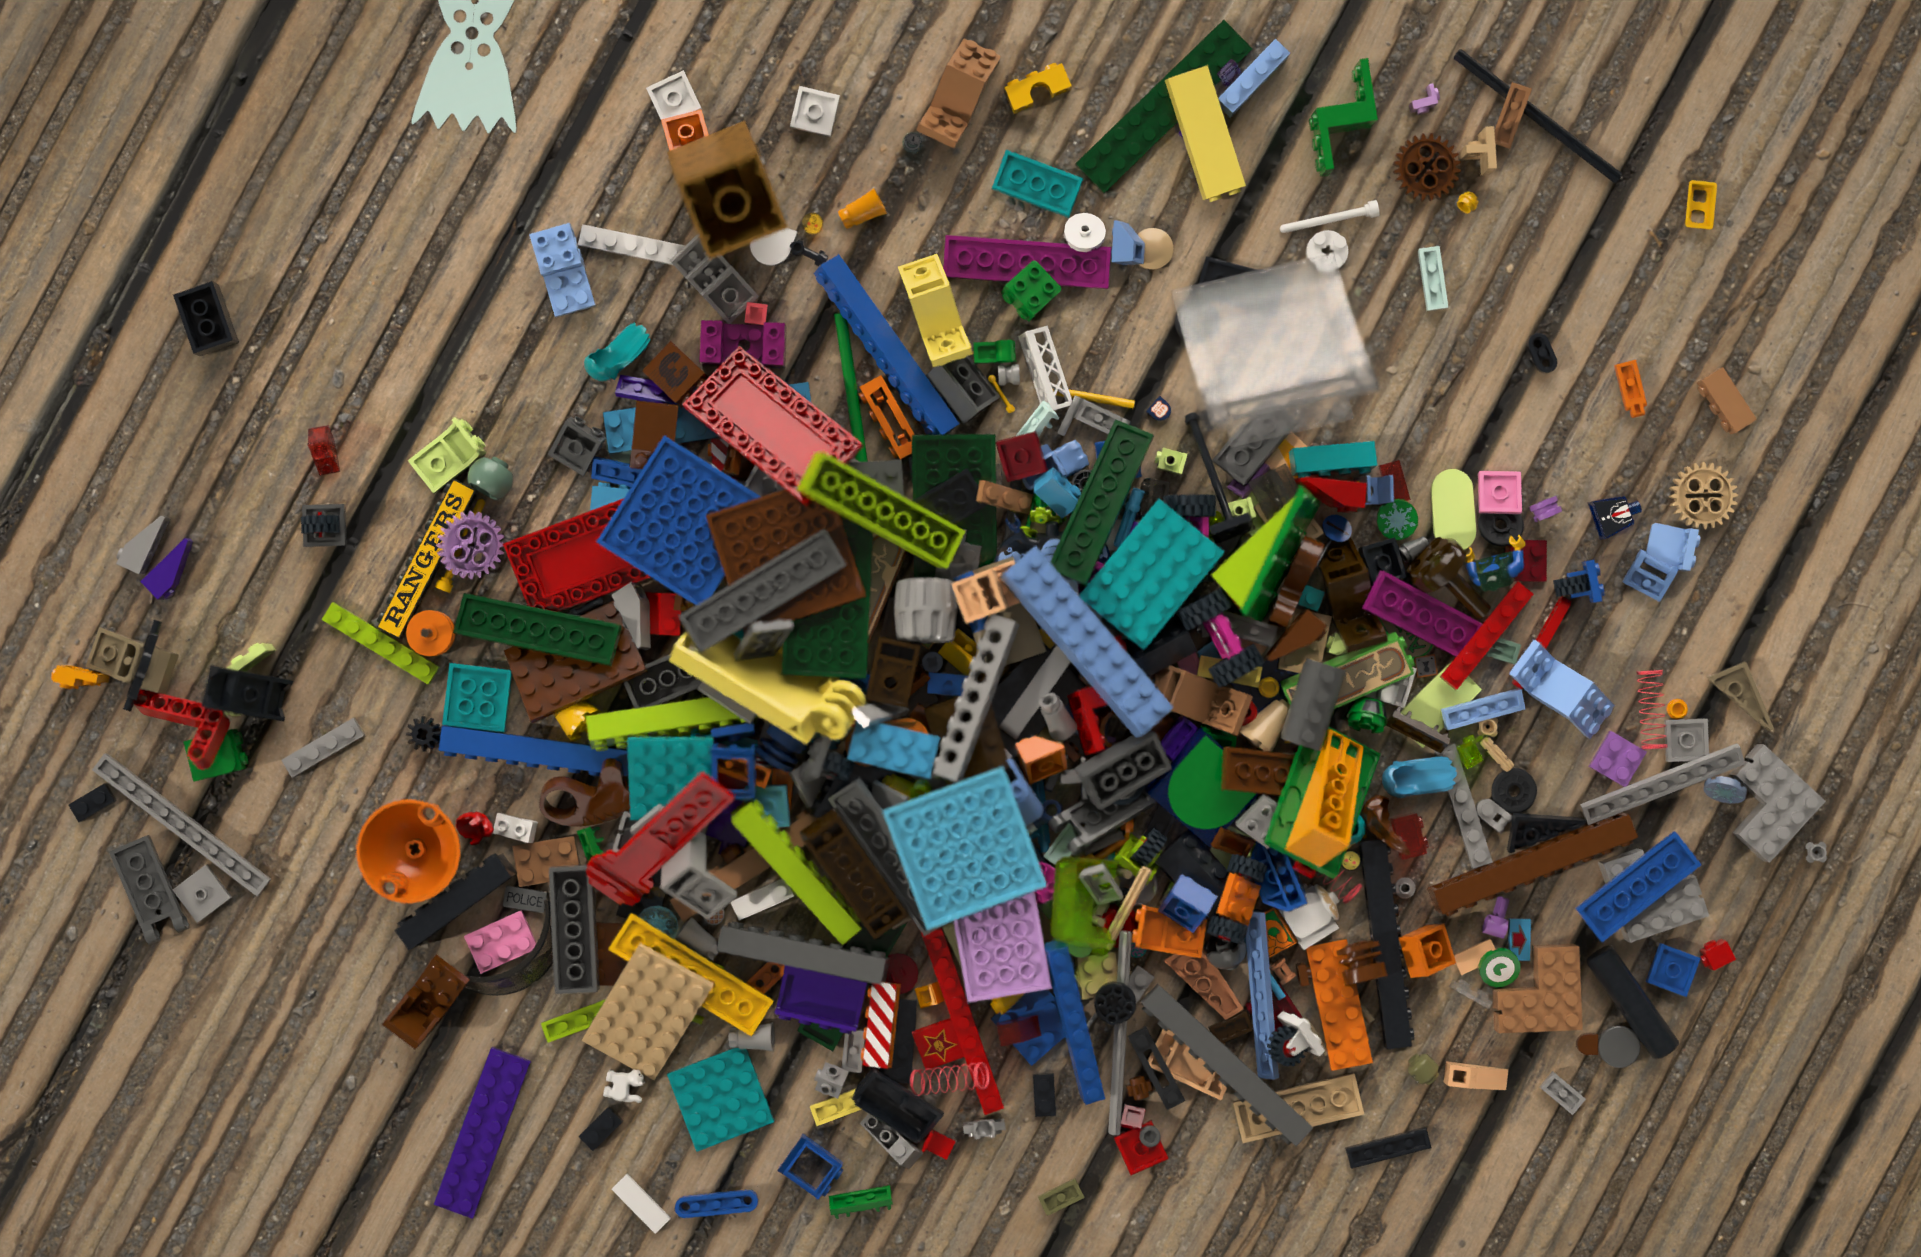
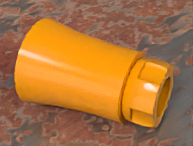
M872 188L865 195L839 210L838 214L845 228L849 229L854 225L857 226L865 221L887 214L875 188Z

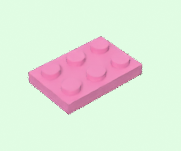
M522 910L464 936L480 974L539 948Z

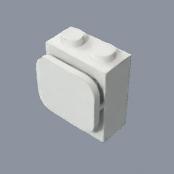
M1306 883L1303 886L1308 901L1307 905L1291 912L1278 909L1303 950L1339 929L1333 917L1320 900L1313 885L1309 884L1307 886Z

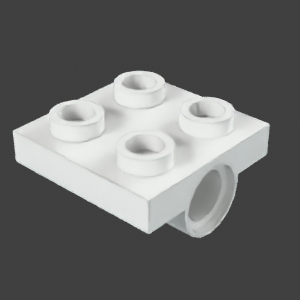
M1412 667L1414 673H1416L1417 668ZM1415 674L1365 696L1405 708Z

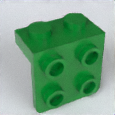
M1034 260L1004 286L1001 293L1003 294V299L1017 309L1018 315L1030 322L1045 305L1060 293L1061 286Z

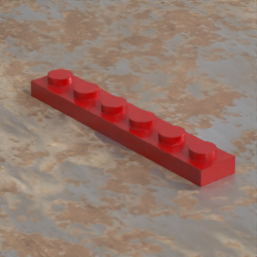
M1517 581L1441 674L1440 678L1457 690L1534 594Z

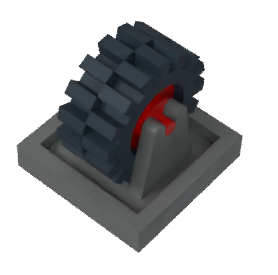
M345 504L302 505L301 534H303V547L347 546Z
M822 736L811 742L808 747L807 753L809 757L807 762L804 761L800 770V773H802L801 780L810 782L817 779L820 775L831 780L836 778L848 781L854 763L845 757L842 758V754L830 750L829 746L832 739Z

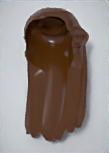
M1383 795L1371 797L1366 801L1361 812L1366 827L1390 848L1409 856L1410 852L1405 846L1404 841L1389 828L1392 824L1388 820L1390 816L1388 811L1389 798Z

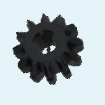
M426 716L421 717V722L417 718L413 719L415 726L412 724L407 726L412 730V732L406 733V736H412L408 743L413 744L416 742L414 749L418 750L421 746L423 752L427 751V746L431 750L434 749V743H440V739L436 738V736L441 735V731L436 732L440 724L432 726L434 718H430L427 722ZM421 729L428 731L426 737L421 738Z

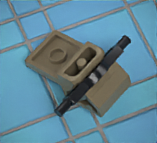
M153 620L151 630L148 632L145 642L134 640L105 628L99 627L86 667L130 684L124 710L132 712L140 688L166 694L179 655L155 646L162 624L161 621Z

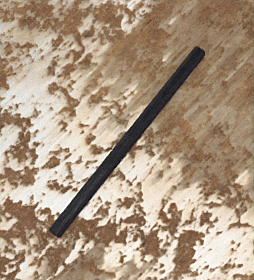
M1462 49L1458 50L1454 55V60L1506 99L1510 86ZM1527 101L1523 112L1525 115L1613 183L1618 182L1622 176L1620 171Z

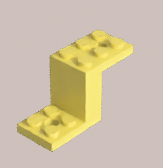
M935 254L899 266L898 269L932 366H943L948 362L972 355L973 352L963 329L950 284L938 255Z

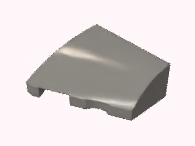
M801 765L789 773L799 789L797 793L808 809L813 805L827 778L819 775L813 781L801 780L802 773H800Z

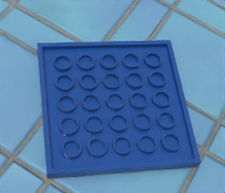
M664 436L596 542L691 603L698 605L713 596L725 577L706 515L761 496Z

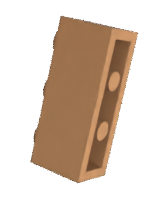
M1723 367L1713 371L1697 382L1699 393L1708 399L1711 411L1719 416L1721 419L1720 424L1725 432L1730 434L1737 433L1757 420Z

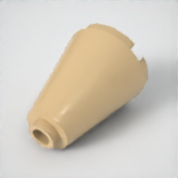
M1283 699L1280 701L1274 700L1261 710L1252 722L1241 726L1238 736L1245 743L1248 742L1253 750L1273 752L1280 738L1290 705Z

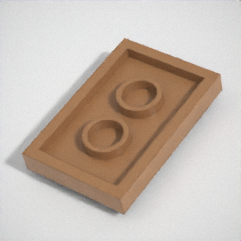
M575 835L512 846L519 887L549 882V868L551 866L580 865Z

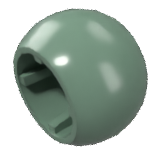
M494 456L492 459L482 457L470 467L467 480L468 484L480 493L494 500H499L505 497L511 490L513 474L508 470L509 465Z

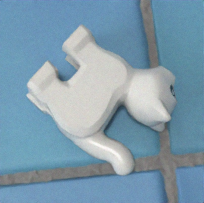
M610 1069L607 1072L606 1081L613 1082L614 1085L612 1088L605 1086L603 1096L617 1101L641 1103L642 1098L639 1095H629L630 1085L637 1087L643 1086L645 1083L644 1076L640 1073V1070L633 1069L629 1073H618Z

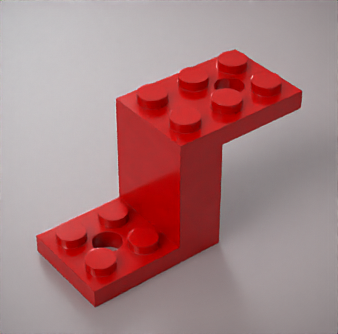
M1121 635L1115 636V640L1127 651L1126 643L1121 638ZM1094 687L1079 690L1068 695V701L1074 721L1077 723V731L1085 756L1104 750L1105 740L1102 733H1099L1097 726L1099 725V720L1096 713H1093V710L1109 705Z

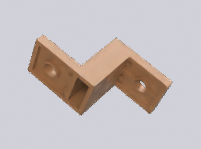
M963 39L947 63L931 106L918 124L916 131L955 148L970 124L986 83L998 65L1001 56L991 49L979 46L972 40Z
M1168 666L1148 677L1151 682L1155 678L1154 685L1173 706L1170 711L1238 736L1252 696L1225 686L1218 688L1217 684L1173 666ZM1230 706V711L1226 714L1227 708Z

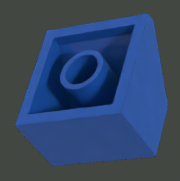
M1181 874L1158 911L1194 933L1209 913L1218 896L1214 895L1209 889L1195 883L1193 879Z

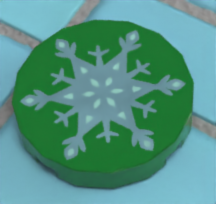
M1394 499L1393 503H1386L1380 507L1377 512L1376 523L1378 529L1385 537L1389 539L1395 537L1396 540H1403L1412 535L1416 530L1418 514L1408 501Z

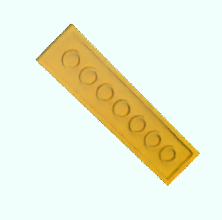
M633 913L629 915L609 947L610 951L629 962L638 945L642 943L714 983L701 1006L749 1036L753 1035L774 1002L767 995Z

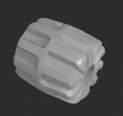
M914 578L897 582L894 616L896 638L898 641L913 644L921 642L930 644L931 642L944 643L954 640L957 618L956 595L951 585L954 582L938 578Z

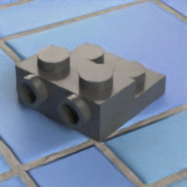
M575 416L565 421L548 455L584 476L593 462V458L598 455L606 437L603 436V432L596 427L589 428L585 425L584 419Z

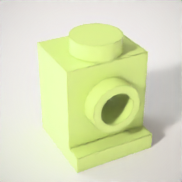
M1162 448L1161 452L1157 451L1154 463L1158 464L1156 469L1181 475L1187 454ZM1167 457H1173L1174 463H1167Z
M1251 497L1228 503L1233 517L1249 512L1252 520L1256 518ZM1241 508L1242 514H1237L1235 509Z

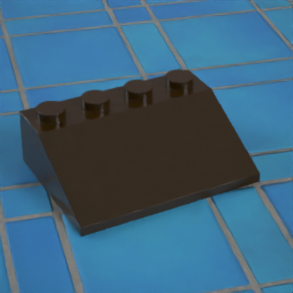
M973 693L970 701L971 703H976L979 700V694ZM959 697L924 709L931 735L941 738L937 752L938 757L942 751L940 748L942 739L947 737L949 732V720L955 716L957 710L955 709V704ZM991 704L962 781L1002 766L1005 773L1010 770ZM970 712L963 716L964 723H968L972 719ZM963 732L956 735V742L961 743L964 740ZM952 752L949 755L948 760L950 763L956 761L957 754ZM944 777L947 787L959 783Z

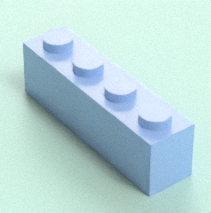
M1275 39L1218 98L1221 109L1231 118L1289 57L1290 52Z

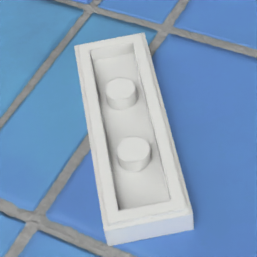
M628 1174L612 1188L622 1201L655 1234L670 1220L671 1217Z

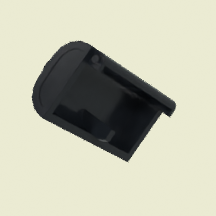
M872 1068L862 1079L852 1096V1100L855 1102L854 1105L916 1144L920 1143L944 1116L942 1110L928 1103L875 1068Z

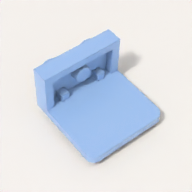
M1654 523L1651 526L1648 539L1647 555L1670 567L1675 566L1679 571H1691L1696 562V556H1694L1695 547H1698L1700 543L1699 530Z

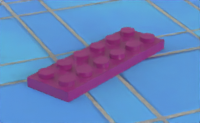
M1385 571L1379 572L1363 606V609L1454 657L1458 655L1482 625L1479 621Z

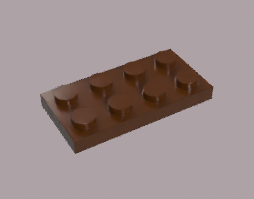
M1225 747L1223 748L1222 790L1280 796L1282 789L1285 787L1295 755Z

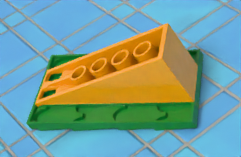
M1329 726L1321 751L1299 745L1285 787L1282 789L1276 811L1272 816L1264 844L1308 865L1322 874H1326V876L1332 879L1337 877L1381 753Z

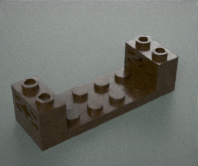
M834 808L799 832L807 847L874 939L909 916L906 909L852 836Z

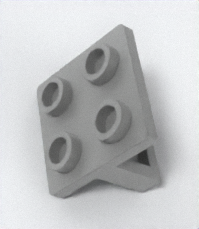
M1084 756L1079 757V765L1088 761L1085 760ZM1076 769L1064 770V773L1059 776L1060 783H1080L1081 798L1087 799L1088 794Z

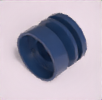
M771 723L766 731L772 737V740L762 737L760 741L763 745L758 744L756 752L773 767L791 773L794 769L791 763L797 764L799 761L793 755V752L803 755L811 742L809 741L808 744H805Z

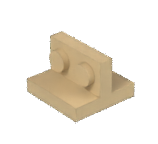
M1494 126L1485 127L1478 134V141L1468 142V145L1464 146L1459 152V161L1480 159L1481 176L1490 175L1497 169Z

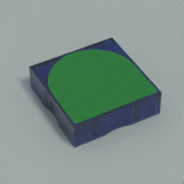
M1200 727L1182 748L1175 760L1170 763L1172 769L1155 778L1145 790L1149 796L1211 847V843L1220 827L1228 829L1258 794L1222 790L1224 747Z

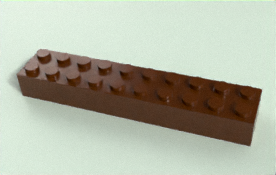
M1621 812L1427 887L1435 910L1450 916L1457 913L1458 908L1476 906L1478 904L1477 901L1481 899L1488 901L1496 898L1499 892L1504 891L1508 893L1514 891L1519 884L1529 885L1536 882L1535 878L1543 876L1546 878L1556 874L1555 870L1563 868V870L1574 867L1575 862L1581 860L1582 862L1590 861L1595 858V854L1602 853L1604 855L1614 851L1613 847L1621 845V847L1631 845L1638 836L1630 815Z

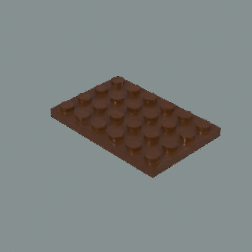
M614 601L580 616L622 626L612 667L513 646L504 650L532 723L538 722L647 672L639 649H637L635 642L632 641L628 628H625L623 625V618L615 608Z

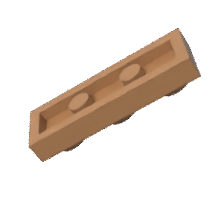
M1514 82L1511 83L1494 130L1495 144L1511 148L1532 88Z
M984 480L979 483L976 501L1023 515H1029L1033 494Z

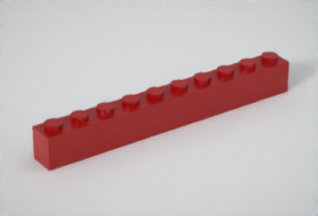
M941 926L926 936L921 932L966 1063L969 1066L972 1063L982 1062L988 1068V1086L985 1089H979L975 1082V1089L984 1115L1004 1109V1103L943 928ZM975 1064L971 1065L970 1068H968V1069H969V1072H970V1075H971V1078H972V1080H973V1083H974L973 1073H974V1069H975V1066H976ZM979 1064L977 1079L980 1086L985 1087L987 1081L986 1070L982 1064Z

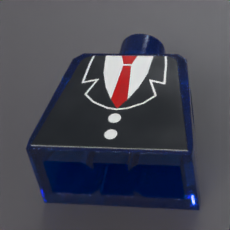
M1625 496L1588 502L1600 540L1607 539L1633 525L1632 515L1642 512L1639 501L1628 503Z

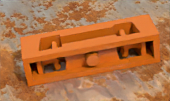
M882 375L860 386L861 392L858 394L864 404L868 403L872 409L869 411V414L874 423L878 421L882 428L879 429V432L884 441L887 439L890 441L892 446L889 447V450L894 459L899 457L900 460H903L912 455V435L915 434ZM883 389L888 398L886 402L902 431L906 430L911 442H908L905 434L902 433L897 436L901 446L897 445L894 439V432L880 407L874 404L871 396L874 395L878 403L884 401V397L880 392Z

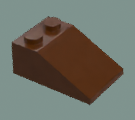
M636 401L630 468L643 469L664 436L675 442L678 405Z
M1302 610L1263 658L1267 661H1272L1314 641H1320L1326 634L1324 629L1327 625L1309 610Z

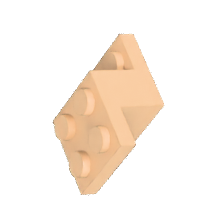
M1015 560L951 584L966 623L1020 603L999 578L1016 563Z

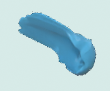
M1448 757L1394 761L1393 765L1388 766L1383 772L1382 782L1387 793L1397 797V799L1410 795L1444 792L1453 789V785L1456 784L1453 781L1457 776L1456 768L1451 765L1452 760H1449Z

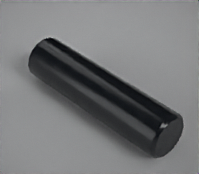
M1607 945L1591 954L1586 964L1653 1059H1661L1673 1052L1678 1047L1679 1040L1614 947Z

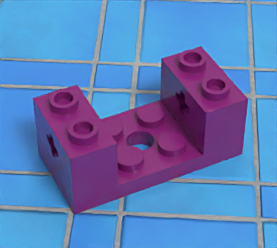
M701 320L700 363L708 366H720L738 348L742 340H747L750 342V348L746 352L765 367L785 368L787 326L785 323L764 322V325L724 324L723 321Z

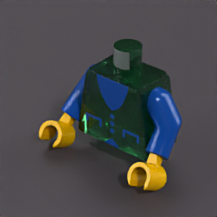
M1518 535L1519 539L1517 542L1513 536L1509 538V542L1515 551L1479 559L1476 562H1473L1475 554L1472 548L1469 547L1470 553L1466 555L1465 562L1467 563L1466 569L1470 581L1477 586H1482L1485 592L1490 590L1496 591L1498 588L1512 585L1517 575L1524 569L1523 551L1521 549L1524 548L1525 541L1522 537Z

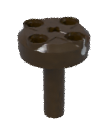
M1435 538L1408 566L1407 572L1410 574L1411 583L1424 593H1431L1445 586L1477 619L1483 618L1490 611L1491 606L1458 573L1464 564L1466 552L1453 538Z

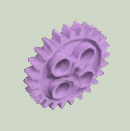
M469 511L468 516L461 512L460 519L453 516V523L446 521L449 526L447 529L441 527L444 535H438L437 537L442 540V543H438L436 546L442 550L437 552V554L444 556L440 560L441 563H447L445 568L447 570L453 569L452 573L454 575L460 572V577L464 578L467 574L470 579H473L475 573L480 578L481 571L489 574L488 567L490 566L495 569L496 567L493 562L501 561L497 556L498 554H504L499 549L503 547V542L499 540L503 539L504 535L497 534L501 528L495 526L496 521L493 519L489 521L490 517L488 515L482 518V513L477 512L475 516L472 511ZM467 528V535L460 537V531ZM483 533H487V539L480 542V536ZM468 543H474V546L467 547ZM462 548V554L455 557V550ZM481 553V559L474 562L475 555Z

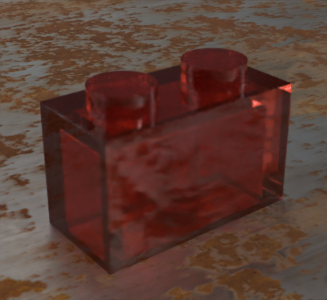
M1413 812L1390 818L1393 832L1404 841L1405 846L1410 852L1408 856L1398 851L1400 859L1404 860L1427 854L1426 849L1429 848L1426 836L1423 837L1421 829L1424 828L1421 816Z

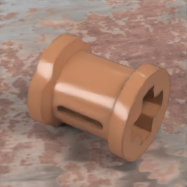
M1284 957L1270 966V971H1274L1280 979L1281 985L1288 983L1296 976V973L1292 972L1285 963L1286 959Z

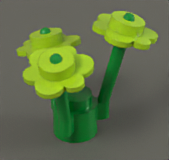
M1034 493L1026 526H1022L1020 529H1023L1026 536L1032 537V535H1036L1038 532L1030 528L1031 521L1040 524L1044 523L1045 525L1046 522L1056 521L1058 526H1060L1067 518L1066 516L1061 518L1059 515H1056L1051 508L1046 510L1045 507L1048 505Z

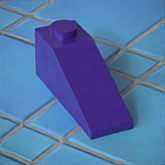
M184 538L140 581L158 600H167L176 592L174 589L179 585L193 544L190 538Z

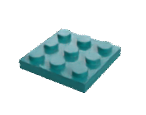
M449 663L442 725L505 732L512 671Z

